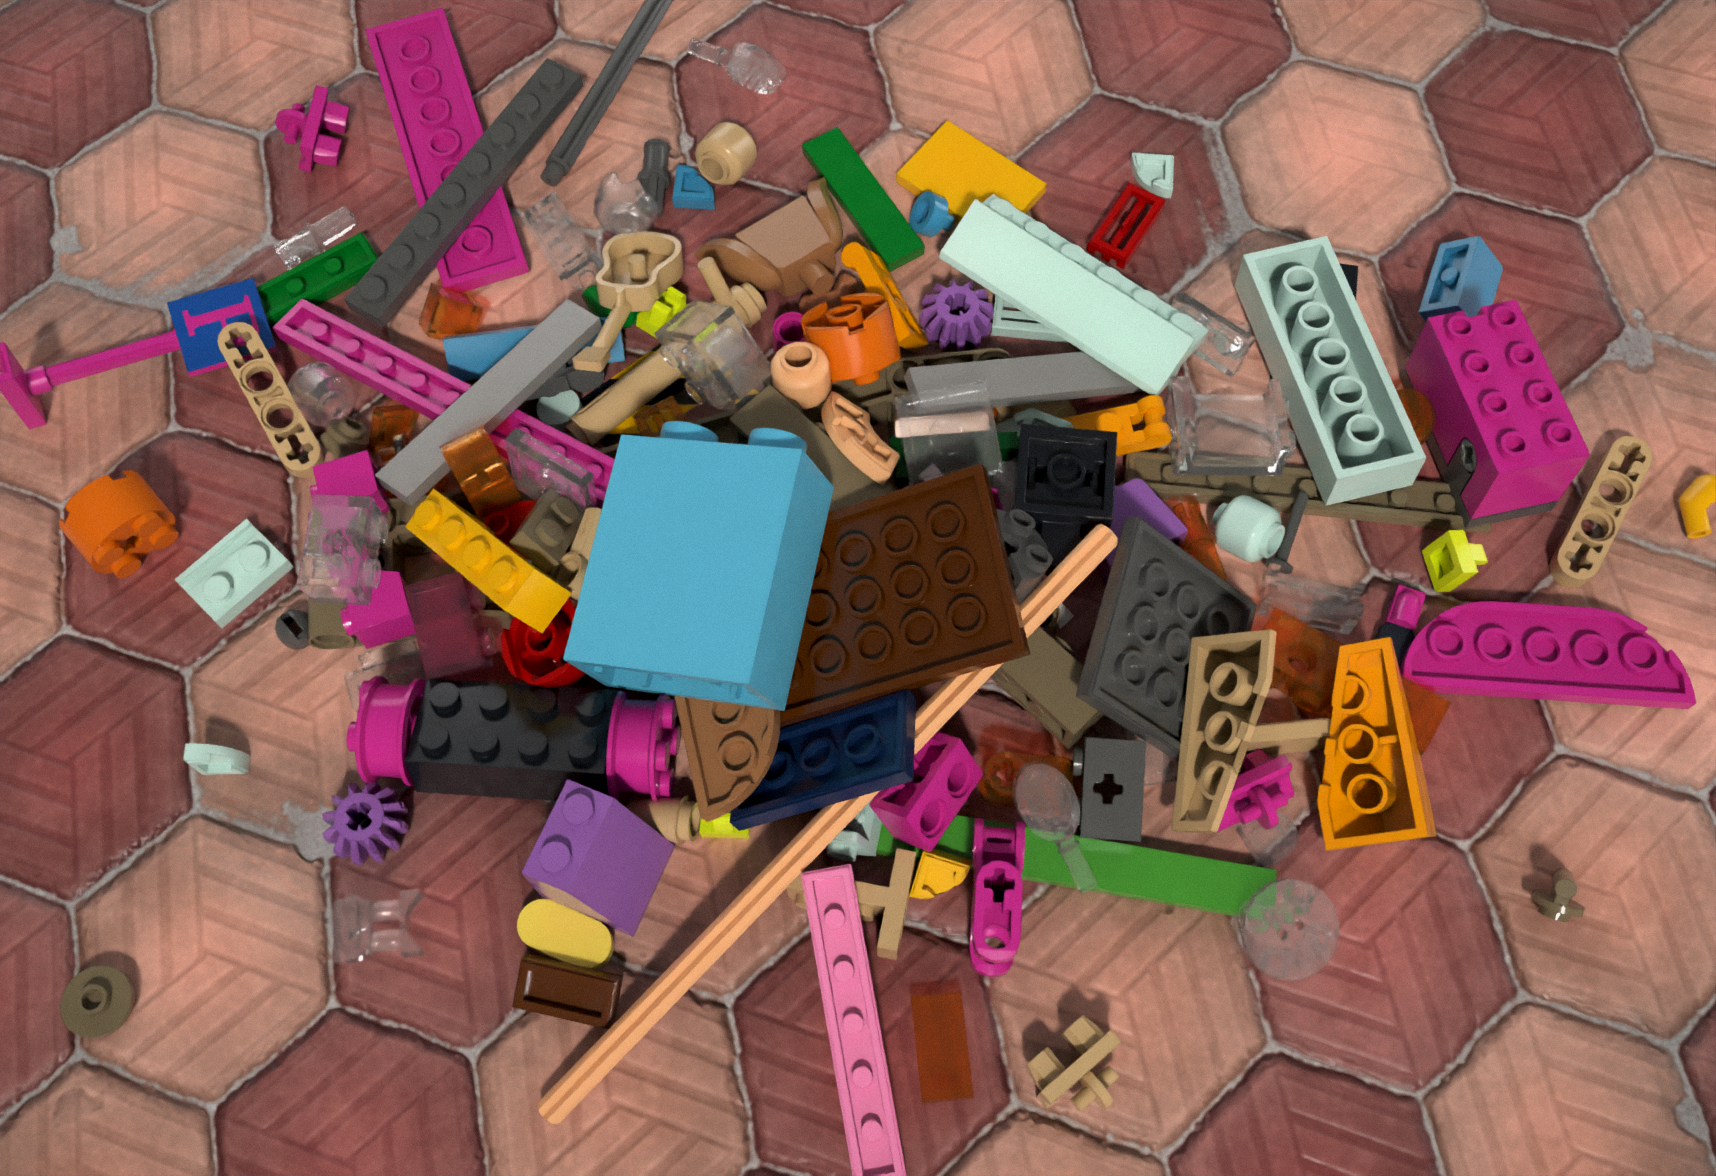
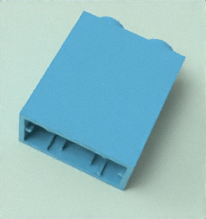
M683 421L665 422L662 425L659 437L621 435L563 660L607 687L785 711L834 486L806 454L808 447L806 441L793 433L779 429H753L750 432L747 445L718 442V436L711 430Z

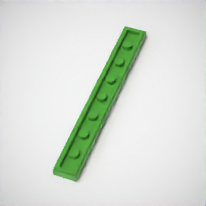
M956 815L934 849L972 860L974 818ZM984 820V826L1014 828L1012 824ZM882 823L876 854L895 857L896 849L899 848L916 852V861H920L923 849L894 839ZM1025 827V854L1021 874L1023 880L1270 922L1273 919L1277 874L1275 869L1094 838H1080L1077 835Z

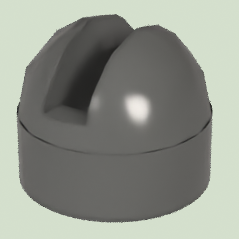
M290 609L277 618L275 625L276 635L286 647L299 650L309 646L308 614L306 612ZM293 621L303 630L297 636L292 633L288 626Z

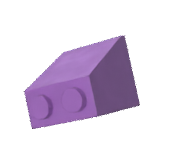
M567 779L521 874L543 899L555 901L602 922L605 926L634 937L675 846L615 798Z

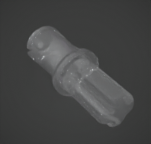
M342 206L312 225L305 222V228L272 247L286 268L290 270L320 250L322 252L326 251L325 245L355 228L357 221L352 212L346 206Z

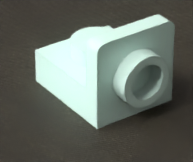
M870 802L825 848L827 849V856L841 861H855L857 855L876 856L882 822L869 806Z

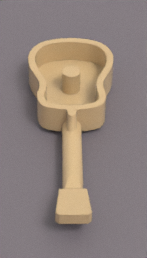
M634 231L618 234L605 243L602 251L604 266L596 275V285L600 305L612 310L593 345L585 347L572 358L573 366L576 370L603 371L611 358L610 350L630 312L652 310L654 303L657 300L660 301L662 293L677 283L683 276L682 245L677 238L658 232Z

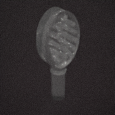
M696 38L691 39L688 44L689 54L716 63L718 66H723L732 77L731 80L733 82L737 81L740 86H745L749 90L762 94H772L778 90L787 77V72L779 60L766 50L753 44L735 43L730 50Z
M1042 762L1025 764L1017 772L1013 783V799L1019 816L1034 834L1043 840L1052 841L1056 844L1058 853L1062 855L1080 893L1095 888L1098 883L1079 846V840H1076L1074 835L1080 822V807L1074 788L1060 771Z

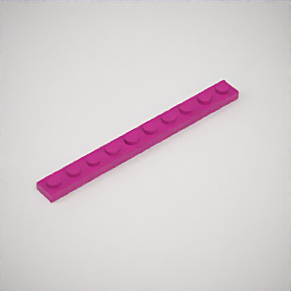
M301 299L273 326L280 340L432 420L439 417L471 387V385L304 299ZM518 409L511 413L479 443V445L602 509L615 460Z

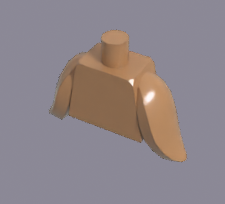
M822 177L809 182L807 186V199L802 195L735 234L736 240L728 238L711 239L704 243L695 254V257L700 261L706 257H712L721 272L740 284L750 283L758 291L768 292L776 290L784 297H791L806 287L815 295L828 292L834 284V277L831 273L836 268L835 254L841 248L843 229L836 209L828 195L827 179Z

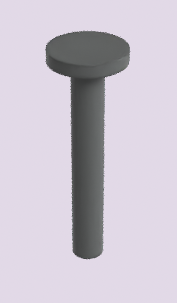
M1298 492L1276 558L1266 559L1265 567L1273 572L1289 575L1293 571V566L1287 563L1309 498V495L1304 492Z

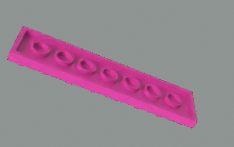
M443 7L365 29L419 209L484 133ZM502 186L499 187L436 264L447 297L530 272Z

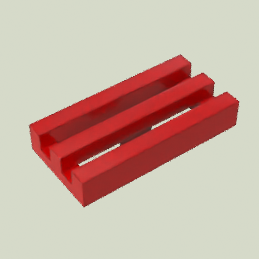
M1128 182L1088 242L1087 252L1094 255L1098 251L1102 253L1101 259L1109 262L1112 258L1117 261L1116 266L1124 270L1163 211L1166 200ZM1132 197L1138 198V201L1111 242H1105L1104 239ZM1146 205H1152L1124 249H1119V246Z

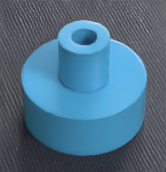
M931 191L923 192L912 207L910 226L914 232L926 237H934L941 229L948 231L954 223V216L948 213L947 199Z

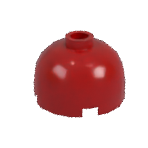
M569 597L543 633H540L516 617L512 619L509 630L503 628L501 636L502 657L512 675L523 679L528 684L555 688L573 684L586 674L563 660L578 601Z

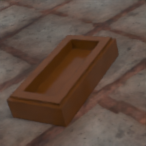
M526 953L520 961L512 1007L609 1029L615 1023L623 975Z

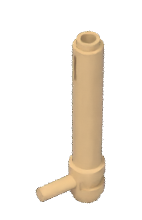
M712 257L702 259L698 263V268L715 300L702 309L701 317L569 418L570 423L565 427L567 434L586 445L593 446L723 343L731 344L742 334L741 329L745 326L751 328L761 320V314L767 309L763 297L748 282L743 283L741 286L734 285L729 289Z

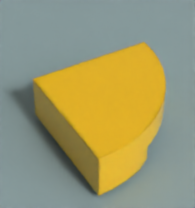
M933 849L932 852L923 850L909 897L929 899L958 886L966 878L972 860L937 849Z

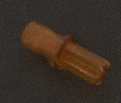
M1186 500L1190 518L1186 514L1183 503H1178L1171 511L1188 529L1181 549L1226 581L1227 575L1215 547L1217 544L1216 535L1209 532L1198 500Z

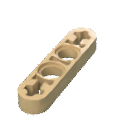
M234 322L228 324L218 335L219 349L282 464L290 474L296 477L306 478L313 476L312 466L324 462L322 449L260 336L247 323ZM242 337L254 360L245 363L233 340ZM257 372H268L273 376V383L266 390L254 391L248 386L249 379ZM287 408L293 412V421L287 427L274 428L269 424V416L276 409ZM296 436L302 448L306 452L310 451L307 463L301 464L298 459H294L296 455L288 441L289 439Z
M1623 436L1617 439L1604 454L1550 560V574L1561 586L1580 588L1598 572L1652 463V450L1642 439L1634 436ZM1624 453H1628L1632 456V465L1623 474L1617 470L1624 460ZM1611 485L1615 487L1621 495V502L1611 503L1606 501L1599 492V486ZM1583 520H1593L1600 524L1604 533L1603 538L1595 539L1586 535L1582 530L1581 522ZM1579 549L1585 551L1586 553L1578 564V569L1580 570L1573 572L1569 569L1571 566L1569 560Z

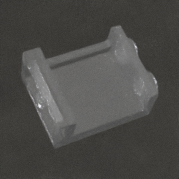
M1189 376L1170 377L1164 406L1166 410L1165 421L1169 424L1172 434V440L1168 444L1172 475H1282L1287 458L1294 456L1296 439L1294 431L1288 430L1287 427L1289 400L1287 396H1282L1279 379H1269L1265 393L1262 395L1191 394Z

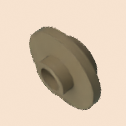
M99 965L81 971L68 983L61 998L60 1012L64 1024L71 1032L85 1038H101L112 1034L126 1022L132 1012L135 1000L133 984L125 973L111 966Z

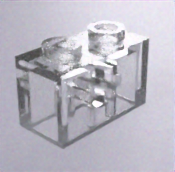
M313 494L297 579V586L312 603L370 605L373 588H378L381 580V565L378 560L380 544H384L387 541L389 531L387 516L383 515L372 496Z

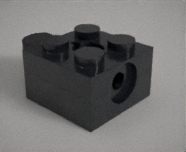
M1021 424L1016 454L1012 509L1023 510L1033 517L1036 523L1034 529L1046 543L1048 551L1052 555V564L1044 575L1048 576L1096 525L1103 524L1110 529L1114 507L1117 432Z

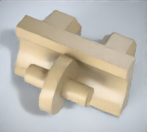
M1082 1015L1061 1035L1079 1056L1074 1063L1066 1069L1052 1051L1046 1047L1026 1065V1069L1033 1082L1041 1091L1037 1099L1046 1109L1054 1104L1078 1081L1083 1088L1070 1099L1078 1111L1081 1112L1093 1100L1104 1110H1107L1114 1104V1100L1107 1088L1119 1078L1116 1071L1108 1065L1095 1076L1091 1070L1116 1049L1122 1041L1112 1030L1104 1034L1098 1026Z

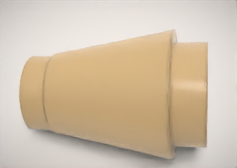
M689 796L661 797L659 802H654L652 798L631 799L627 805V809L668 841L681 845L685 840L695 841L699 834L701 817L698 803L691 801Z

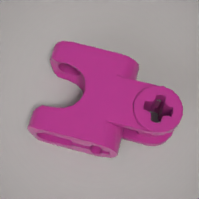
M974 818L971 864L974 869L969 959L974 972L989 978L1003 976L1008 973L1012 967L1021 939L1023 893L1021 874L1025 854V821H1015L1014 828L984 826V819ZM993 891L999 892V899L1002 902H993ZM991 937L998 938L1003 942L1004 947L999 949L992 948L986 944L985 939Z

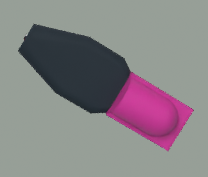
M1400 584L1394 590L1385 622L1378 628L1375 640L1387 637L1392 638L1399 671L1404 655L1415 638L1413 632L1415 631L1426 593Z

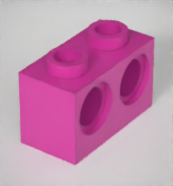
M937 732L914 755L913 781L881 790L872 799L869 806L894 839L932 852L984 774L960 738Z

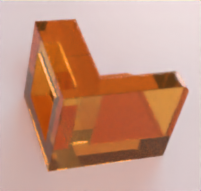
M431 283L419 319V325L428 337L443 341L445 336L475 333L484 308L472 295L446 289L443 286Z

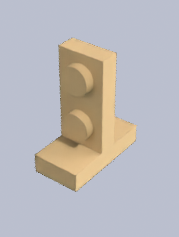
M896 849L889 887L855 881L861 920L873 921L874 915L883 917L877 944L878 957L897 960L916 865V852ZM800 874L786 888L788 898L796 899V906L807 910Z

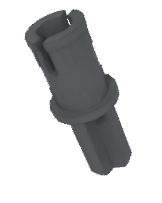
M658 139L645 142L642 170L637 175V183L640 186L637 211L639 215L645 217V220L648 221L662 216L665 189L670 185V177L667 174L670 146Z

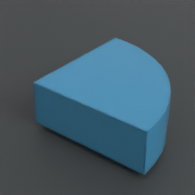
M677 164L672 196L674 208L715 210L714 192L711 185L702 176L697 174L694 168Z

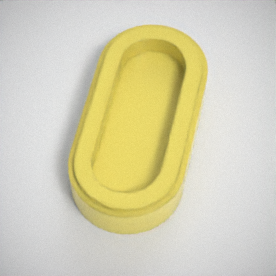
M550 899L534 900L527 904L519 914L517 931L521 940L528 947L557 961L597 970L605 966L612 957L614 951L613 936L602 922Z

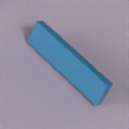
M608 316L599 317L602 326L605 323ZM538 325L445 336L443 338V345L449 374L462 381L480 379L483 372L489 371ZM622 330L610 350L611 358L608 363L621 362L626 359ZM599 332L581 349L583 350L587 346L591 347Z

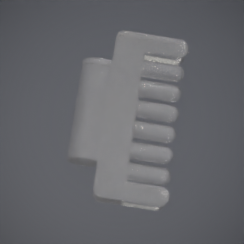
M413 637L358 655L361 669L344 675L351 707L357 713L361 684L364 680L370 681L374 676H383L390 684H395L394 679L396 678L398 685H408L406 675L408 674L411 684L413 680L419 678L417 671H419L421 679L426 681L427 678L431 679L428 669L430 667L433 679L446 680L436 648L430 645L418 649Z

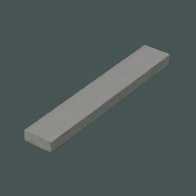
M566 299L378 471L375 477L379 484L412 507L601 330L600 318L571 300Z
M1083 351L910 367L904 375L917 416L1145 392Z

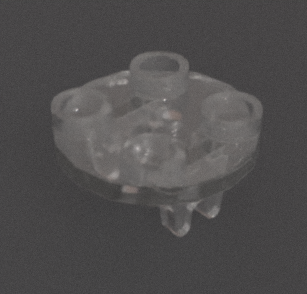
M1282 878L1266 883L1251 896L1249 901L1242 904L1238 911V922L1241 925L1240 936L1244 952L1256 968L1275 979L1297 981L1313 976L1329 962L1337 947L1340 925L1335 906L1324 891L1302 879ZM1301 921V926L1297 929L1296 923ZM1281 930H1283L1284 935L1281 938H1279L1278 934Z

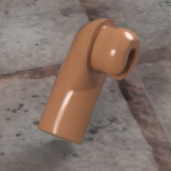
M840 274L831 291L819 295L812 293L811 295L803 296L799 303L800 313L804 315L811 308L827 302L828 309L842 305L840 297L854 294L859 285L858 281L851 275Z

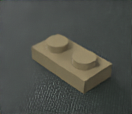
M549 488L538 499L509 543L544 573L548 574L560 562L572 543L583 516L569 499L558 495L552 488Z

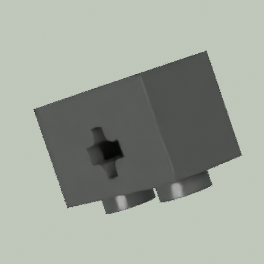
M1083 737V747L1074 746L1072 776H1081L1080 796H1071L1070 825L1078 826L1080 838L1141 842L1146 741ZM1104 774H1111V781L1120 786L1119 793H1112L1109 802H1102V795L1093 791L1094 783L1103 782Z

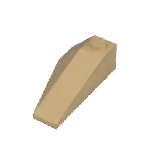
M1267 629L1192 638L1171 831L1217 833L1272 682L1276 631Z

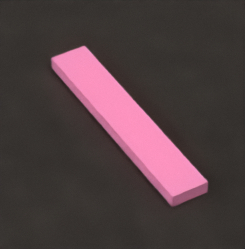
M852 864L801 873L852 1175L907 1176Z

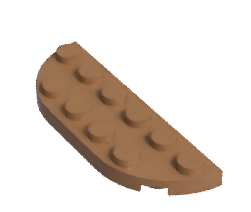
M675 696L701 819L709 822L732 811L747 799L761 783L777 750L781 726L780 710Z

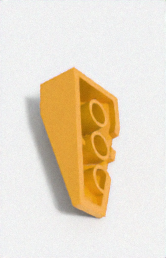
M1387 637L1340 646L1331 702L1333 706L1331 723L1324 750L1326 756L1322 784H1319L1317 797L1326 851L1437 836L1427 783L1392 638Z

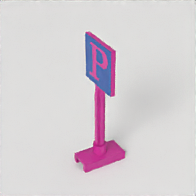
M254 278L167 302L174 325V330L171 332L46 367L43 364L24 370L6 343L2 342L0 343V372L2 373L0 374V391L28 429H33L47 424L39 394L54 390L56 385L176 350L182 351L190 377L229 366L219 349L217 341L221 330L230 323L244 322L251 325L257 331L269 354L278 350ZM242 337L234 339L235 347L239 350L244 361L253 359Z

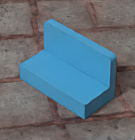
M1480 236L1441 243L1439 245L1419 309V314L1425 321H1427L1428 317L1464 310L1466 316L1473 317L1477 316L1482 306L1493 304L1503 267Z

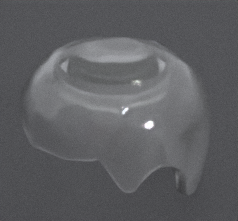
M611 172L599 180L594 198L593 213L604 230L610 234L618 235L621 233L649 232L654 227L659 208L655 199L648 193H645L639 180L635 179L629 183L621 182L616 172Z

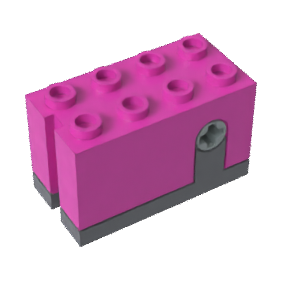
M1517 300L1482 306L1477 316L1473 317L1466 316L1464 310L1428 317L1400 380L1443 480L1449 484L1451 489L1449 494L1455 500V508L1458 515L1463 519L1464 528L1468 529L1484 523H1496L1552 511L1591 454Z

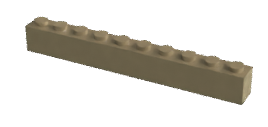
M770 384L729 419L732 439L736 444L747 445L750 432L756 428L779 429L793 433L805 440L808 445L806 454L834 486L829 512L896 491L889 483L886 482L882 486L857 468L837 448L822 423H812L803 414L802 408L796 400L783 397ZM1038 627L1027 638L1031 655L1004 662L990 678L1067 749H1070L1104 714L1075 696L1084 666L1074 658L1075 655L1071 647L1060 637H1051L1041 627Z

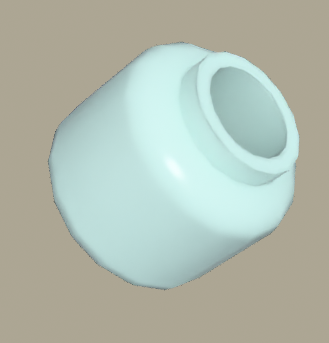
M1246 495L1234 498L1229 504L1226 502L1222 503L1212 519V526L1215 528V541L1218 547L1247 562L1254 563L1263 558L1272 557L1280 547L1285 535V527L1281 524L1279 511Z

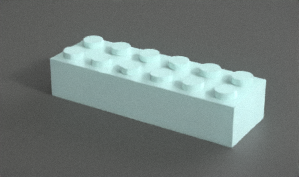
M1319 237L1244 254L1235 282V288L1325 506L1413 485L1426 460L1425 453L1328 237Z

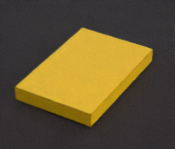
M948 120L896 173V183L917 197L926 191H931L945 197L948 201V213L954 216V221L958 224L975 199L983 203L993 194L1007 200L1015 208L1026 214L1046 193L1047 183Z

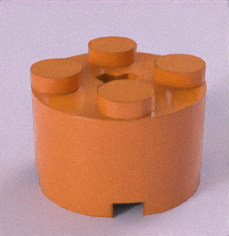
M877 293L850 294L840 297L842 303L840 306L828 309L827 302H824L808 310L801 317L805 342L816 344L825 351L830 361L832 383L853 379L856 385L870 384L880 378V370L901 358L888 301L884 302L882 295Z
M132 470L122 471L126 475L124 478L113 480L108 474L87 484L64 507L69 513L66 521L61 518L59 519L60 529L90 566L98 573H114L119 579L126 578L135 573L142 564L140 558L154 548L156 550L167 548L176 541L179 535L178 531L174 528L175 516L144 478L138 472Z

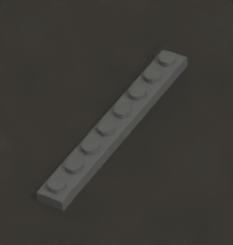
M548 58L541 64L344 300L350 310L382 328L386 326L583 87L580 74Z

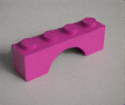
M368 450L312 466L316 485L310 486V492L317 511L324 513L326 525L320 526V533L327 551L334 553L336 566L330 567V574L338 594H344L347 607L340 609V615L349 636L356 635L365 648L369 649L423 632L412 590L400 572L379 570L371 567L364 561V543L370 528L381 516L390 510L385 488L379 484L375 477V474L380 470Z

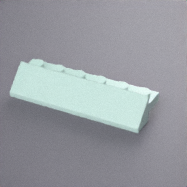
M995 194L991 195L983 203L977 199L973 201L940 251L939 258L1149 395L1158 396L1176 377L1182 364L1203 343L1209 331L1195 322L1189 315L1181 313L1159 299L1151 291L1143 289L1121 275L1116 269L1105 265L1086 253L1080 246L1067 241L1050 230L1045 224L1034 220L1015 208L1010 202L999 198Z

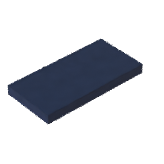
M905 689L781 728L777 750L766 775L753 793L731 811L730 823L738 831L912 782L914 777L916 697L909 689Z

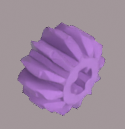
M952 278L947 288L936 283L932 294H926L923 298L922 313H920V325L922 329H926L925 337L928 342L939 341V348L942 352L950 345L956 346L958 352L964 351L965 344L977 349L981 344V337H988V334L991 332L992 322L990 321L993 319L994 314L992 303L987 302L988 295L986 290L974 291L971 279L964 286H958L956 280Z
M376 781L373 783L367 782L363 790L356 783H349L348 796L345 799L340 795H331L332 802L337 806L336 811L322 813L323 820L331 825L322 834L329 844H335L333 852L338 857L344 859L350 856L353 863L363 866L369 855L375 862H383V849L387 846L394 851L400 850V844L394 837L395 834L409 832V825L400 820L408 813V808L403 802L396 801L398 793L394 789L386 787L381 790V786ZM368 817L372 822L364 829L360 823Z

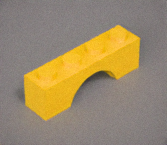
M434 488L424 502L416 508L414 515L405 526L503 610L540 633L545 631L572 594L551 576L544 573L540 568L494 535L495 532L479 519Z

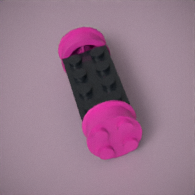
M374 676L370 681L364 680L361 684L356 722L352 721L348 727L346 742L348 750L355 751L357 769L365 783L377 782L381 777L402 778L404 784L415 786L417 792L557 801L567 779L615 799H619L622 792L651 794L652 800L659 802L661 797H671L674 769L669 767L670 755H678L680 726H675L676 701L675 699H670L669 695L660 694L658 700L630 699L626 691L575 687L547 688L526 684L428 678L427 681L417 678L410 685L390 684L383 676Z

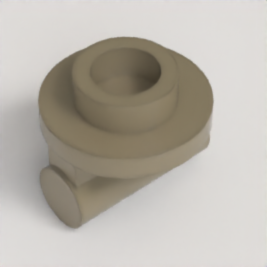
M350 417L330 420L326 427L327 431L319 438V443L337 459L365 451L371 443V437L366 433L367 428L358 420Z
M1559 868L1553 872L1551 892L1538 889L1533 890L1531 899L1539 904L1538 912L1542 915L1561 922H1569L1571 916H1583L1585 908L1570 899L1577 893V886L1572 873L1568 869Z

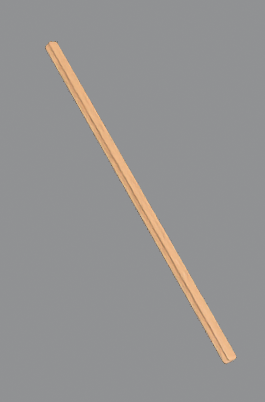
M1103 524L1096 525L1019 605L1027 638L1117 546L1118 538L1108 527ZM1003 663L949 678L916 711L914 755ZM880 791L823 807L546 1093L536 1106L541 1116L552 1125L560 1123Z

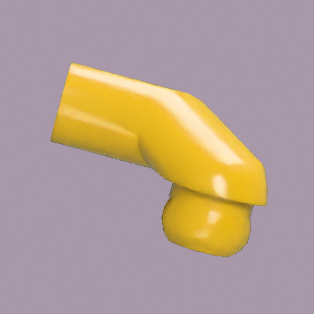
M1705 474L1697 477L1679 497V507L1688 538H1702L1712 533L1706 509L1716 502V475Z

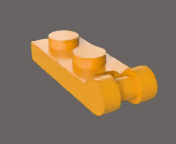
M851 242L847 244L841 253L842 263L846 267L857 271L866 287L863 293H877L884 297V302L888 301L899 346L916 354L926 347L929 342L884 261L878 254L867 250L866 247L859 243Z
M1157 395L1146 396L1134 404L1061 418L1071 422L1076 429L1117 432L1116 456L1159 448L1169 444L1172 440L1170 426L1163 421L1162 417L1166 412L1162 397ZM1145 422L1146 427L1143 430L1133 431L1132 425Z

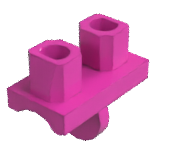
M315 86L308 116L304 114L305 107L299 103H294L292 109H282L277 113L275 124L285 134L284 141L288 144H296L297 138H302L300 144L302 154L298 168L300 170L311 172L314 162L337 166L342 139L323 135L321 132L323 128L344 134L348 123L350 107L328 100L329 88Z
M1258 749L1245 755L1241 765L1242 774L1237 776L1217 832L1239 822L1245 825L1255 819L1267 830L1278 825L1279 819L1276 810L1287 805L1288 799L1294 797V789L1290 781L1292 763L1284 754L1272 759L1263 750Z

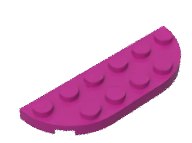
M1479 601L1458 605L1439 614L1437 618L1428 623L1416 635L1404 655L1400 669L1404 691L1689 709L1696 704L1694 689L1688 673L1672 649L1667 652L1654 638L1645 632L1648 628L1638 621L1613 611L1591 607Z

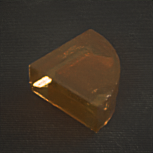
M405 405L374 407L368 449L376 454H382L394 449V436L402 435V440L404 441L414 428L419 412Z

